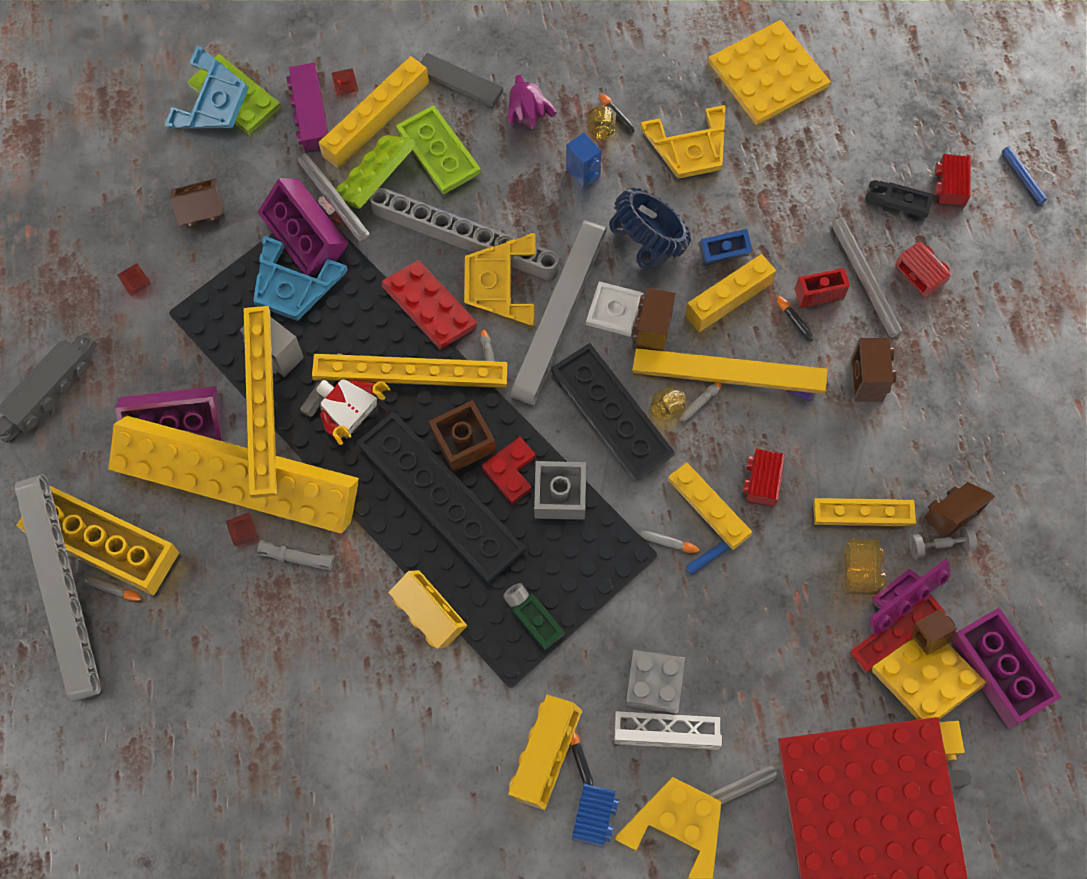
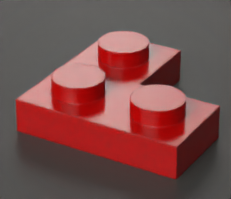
M519 437L482 465V469L513 505L532 490V487L518 471L535 459L536 456L524 440Z

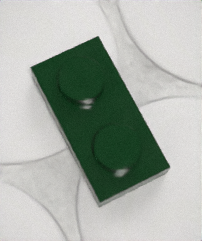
M533 594L528 596L523 603L512 609V612L544 651L565 635V632Z

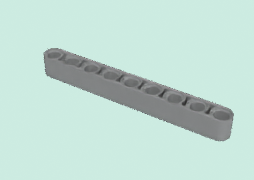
M379 187L369 198L374 215L473 253L518 239L385 188ZM488 240L487 243H481L480 241ZM536 246V255H531L529 259H523L522 257L524 256H511L512 268L544 280H552L558 275V256L550 250ZM545 264H551V265H553V266H551V267H545V266H543V265H545Z
M584 220L514 382L511 398L531 405L536 403L603 244L607 227Z
M40 474L16 482L15 491L65 690L71 701H77L99 694L101 686L50 485L47 478Z

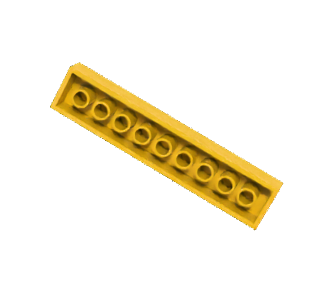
M126 416L113 425L108 470L341 534L351 524L359 482L357 477L276 456L277 496L251 498L249 495L248 448L131 416Z

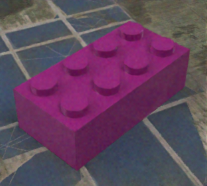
M1000 608L995 609L955 633L951 644L957 653L986 681L982 690L1009 729L1062 698Z

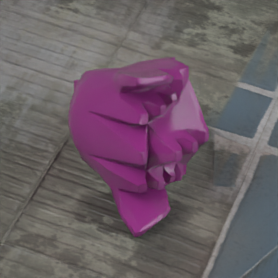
M516 75L515 85L510 90L508 123L511 127L513 123H519L534 129L540 117L545 118L546 113L548 116L554 117L557 111L544 97L536 84L525 82L522 75Z

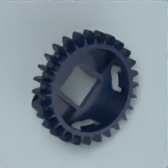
M627 188L616 199L614 209L617 212L609 222L610 230L615 235L628 234L636 243L643 245L636 257L637 263L641 268L660 267L671 256L674 258L680 257L690 245L691 235L688 232V227L684 225L685 221L680 219V215L676 214L674 209L668 206V203L665 204L661 201V198L655 197L654 193L649 194L647 190L642 191L641 188ZM643 205L652 210L657 216L651 218L639 210L640 206Z

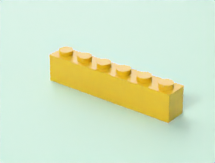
M412 56L404 61L319 141L322 157L337 169H340L429 84L427 67Z

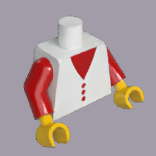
M342 379L335 387L326 380L322 381L317 387L316 392L324 397L320 403V417L324 430L333 436L339 445H342L341 438L343 436L346 439L348 437L351 438L354 430L377 406V398L375 396L380 400H384L386 397L382 392L385 390L390 391V388L383 381L370 383Z

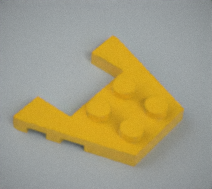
M725 105L705 109V117L709 129L672 137H666L660 118L641 122L640 128L678 179L722 170Z
M530 233L498 246H492L466 255L464 303L535 326V304H511V256L536 255V234Z
M672 777L616 835L615 840L637 851L648 825H651L700 851L688 878L713 879L721 801Z

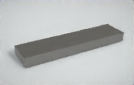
M426 53L420 62L427 67L428 79L492 108L503 93L502 86L429 53Z

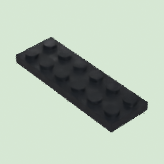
M591 343L551 367L553 375L634 481H637L674 456L675 451Z

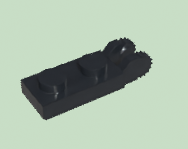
M873 180L869 183V188L877 193H867L865 200L875 205L882 204V206L927 218L934 195L892 182L886 183Z

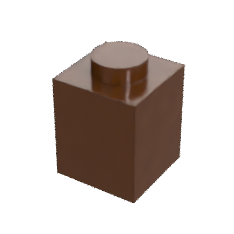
M939 609L917 621L911 636L926 655H929L952 642L957 628L954 621Z

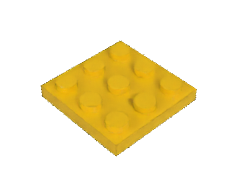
M913 638L872 668V672L916 719L939 717L940 720L983 688L986 683L949 644L926 655Z

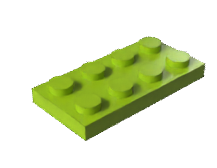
M218 54L214 59L249 86L235 124L250 136L281 108L280 102ZM204 70L198 71L188 80L189 86L198 94L208 74Z
M434 105L396 125V130L401 137L412 138L417 144L412 149V153L443 195L481 174L479 165Z
M386 135L379 139L378 145L364 156L361 164L349 173V177L344 183L336 187V191L349 207L360 209L417 145L412 138Z

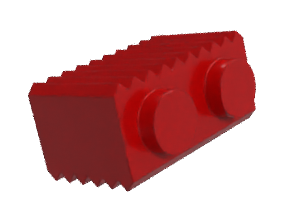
M943 154L940 162H937L935 166V176H939L935 184V195H938V203L966 206L971 197V157Z
M918 241L901 253L895 263L899 271L908 278V281H911V284H914V287L925 298L946 284L951 276L948 265L940 262L934 256L933 250L928 245L924 246L921 241Z
M845 268L800 276L794 289L799 306L803 309L804 306L808 308V306L812 307L813 305L817 306V304H826V302L844 300L850 283Z
M755 449L754 455L748 457L746 470L750 471L749 479L745 478L743 493H747L746 501L776 506L784 464V453Z

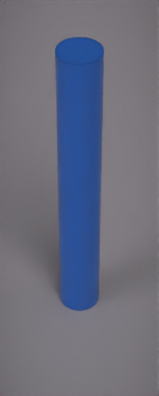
M1010 146L1004 148L1002 153L1038 203L1043 204L1046 202L1047 197Z
M722 541L689 563L685 568L691 575L730 549L725 541Z

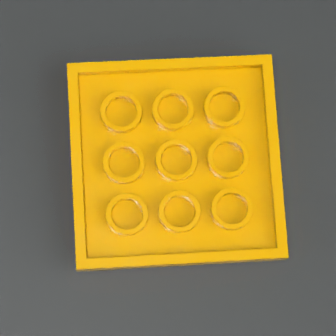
M782 20L708 57L709 65L756 125L828 88L831 82Z

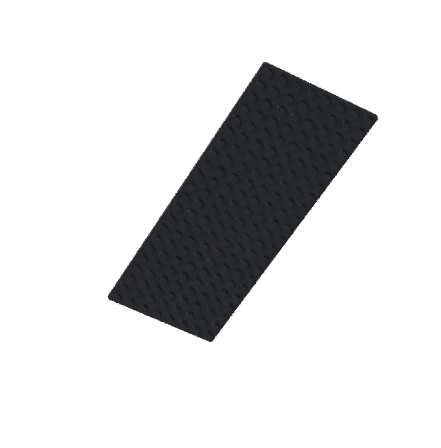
M341 232L349 244L335 262L347 266L346 274L298 321L270 311L272 319L296 336L304 356L285 377L278 372L276 374L272 373L275 432L303 463L359 478L352 517L404 574L408 571L419 570L468 625L460 633L462 638L508 688H513L657 558V552L587 481L585 519L535 518L536 461H567L495 387L386 383L390 388V391L385 390L382 392L386 398L380 400L375 396L377 398V406L354 430L351 438L348 437L346 439L344 436L341 438L342 445H339L337 440L324 430L320 417V406L312 417L305 415L301 411L302 405L319 381L312 378L314 354L336 355L339 353L354 356L467 360L452 344L440 350L382 287V280L386 279V276ZM273 233L268 236L279 241ZM262 241L169 312L171 318L245 399V343L243 342L244 337L240 329L244 326V308L259 307L254 304L253 300L257 274H259L260 254H262L263 249ZM284 248L276 264L304 274ZM321 271L311 277L317 279ZM336 381L333 387H335L340 381ZM473 400L495 439L496 452L453 473L526 548L523 554L489 584L357 446L356 442L393 411L449 469L448 463L431 434L428 421ZM521 437L536 456L535 459L518 471L532 487V490L512 505L483 471L482 465ZM521 583L529 593V596L533 594L565 632L563 637L545 651L512 612L514 607H510L503 597L504 593L513 585Z

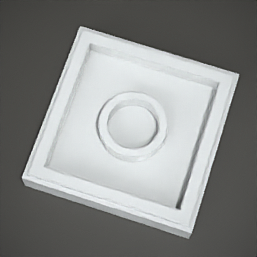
M599 281L586 325L631 337L635 318L638 316L640 297L644 293Z

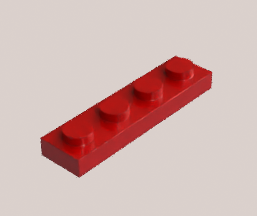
M930 594L925 600L914 605L906 615L895 620L887 630L880 632L876 636L872 634L853 648L849 654L864 673H867L874 665L912 639L911 633L917 621L939 609L944 614L946 612Z

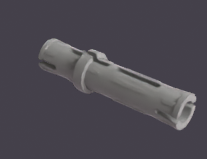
M260 540L257 549V555L278 559L282 563L286 561L328 571L332 570L335 560L334 555L289 546V543L285 542L279 544Z

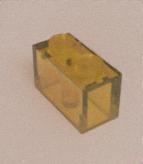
M849 538L845 544L846 594L876 595L882 587H885V572H881V563L884 562V548H880V539Z

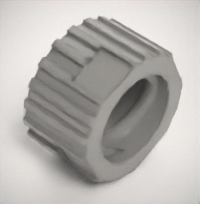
M519 583L510 587L503 597L510 607H515L523 603L528 598L529 593Z

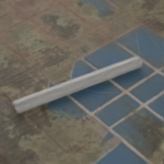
M307 153L302 154L298 158L300 165L354 236L361 242L365 241L369 237L367 229Z
M842 217L835 219L832 227L889 337L899 336L902 328L848 225Z

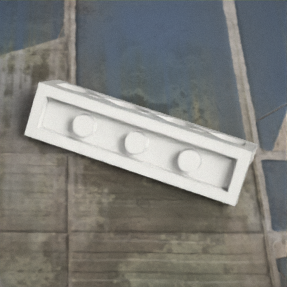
M616 711L614 744L719 750L722 746L720 717ZM621 718L632 719L638 727L635 730L620 729ZM637 719L645 721L641 724ZM650 720H658L664 729L661 732L647 731L644 726ZM664 721L672 722L669 725H667ZM676 722H684L690 728V731L688 733L673 732L670 727ZM690 722H694L697 724L693 727V725ZM703 723L714 724V735L700 734L696 729Z

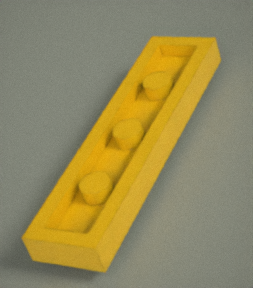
M687 462L668 476V481L732 550L752 536V531Z
M814 498L813 500L814 525L914 527L916 524L914 500Z

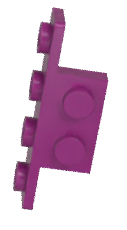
M944 559L922 577L909 568L873 596L872 602L880 610L869 618L871 632L876 636L880 632L887 630L895 620L906 615L914 605L925 600L937 587L944 585L951 576L949 562Z

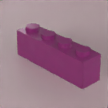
M315 62L289 67L290 76L286 77L289 90H293V94L289 96L291 106L296 108L297 112L293 113L295 127L299 126L300 131L296 132L298 145H303L305 153L320 151L319 141L329 132Z

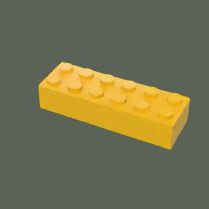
M50 486L67 555L154 596L180 553L175 546L166 540ZM21 516L16 526L26 534Z

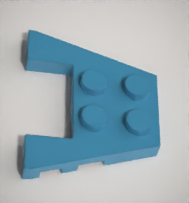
M196 46L189 64L195 68L207 71L208 74L192 113L171 107L165 126L170 129L233 128L249 86L204 49Z
M264 236L253 301L256 306H268L270 311L298 321L346 274L347 266L327 259L317 279L277 265L276 263L285 246L283 242Z

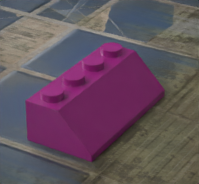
M278 178L257 212L276 238L283 242L286 251L307 276L311 277L321 271L327 259L337 261L349 244L299 179Z
M217 386L123 396L119 398L115 406L118 421L126 416H131L222 441L221 405Z

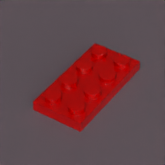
M419 260L382 280V287L440 350L477 327L478 322Z

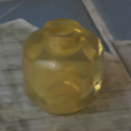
M603 105L591 109L587 116L589 134L598 140H605L611 137L616 131V113L614 110Z
M666 387L652 396L651 412L657 419L665 422L671 421L686 411V395L676 387Z

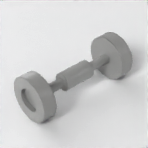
M972 526L962 527L960 538L952 539V537L933 539V542L924 543L922 536L916 534L911 535L909 539L910 550L915 560L924 559L925 548L930 547L940 549L952 547L953 544L962 542L966 552L975 551L977 548V538Z

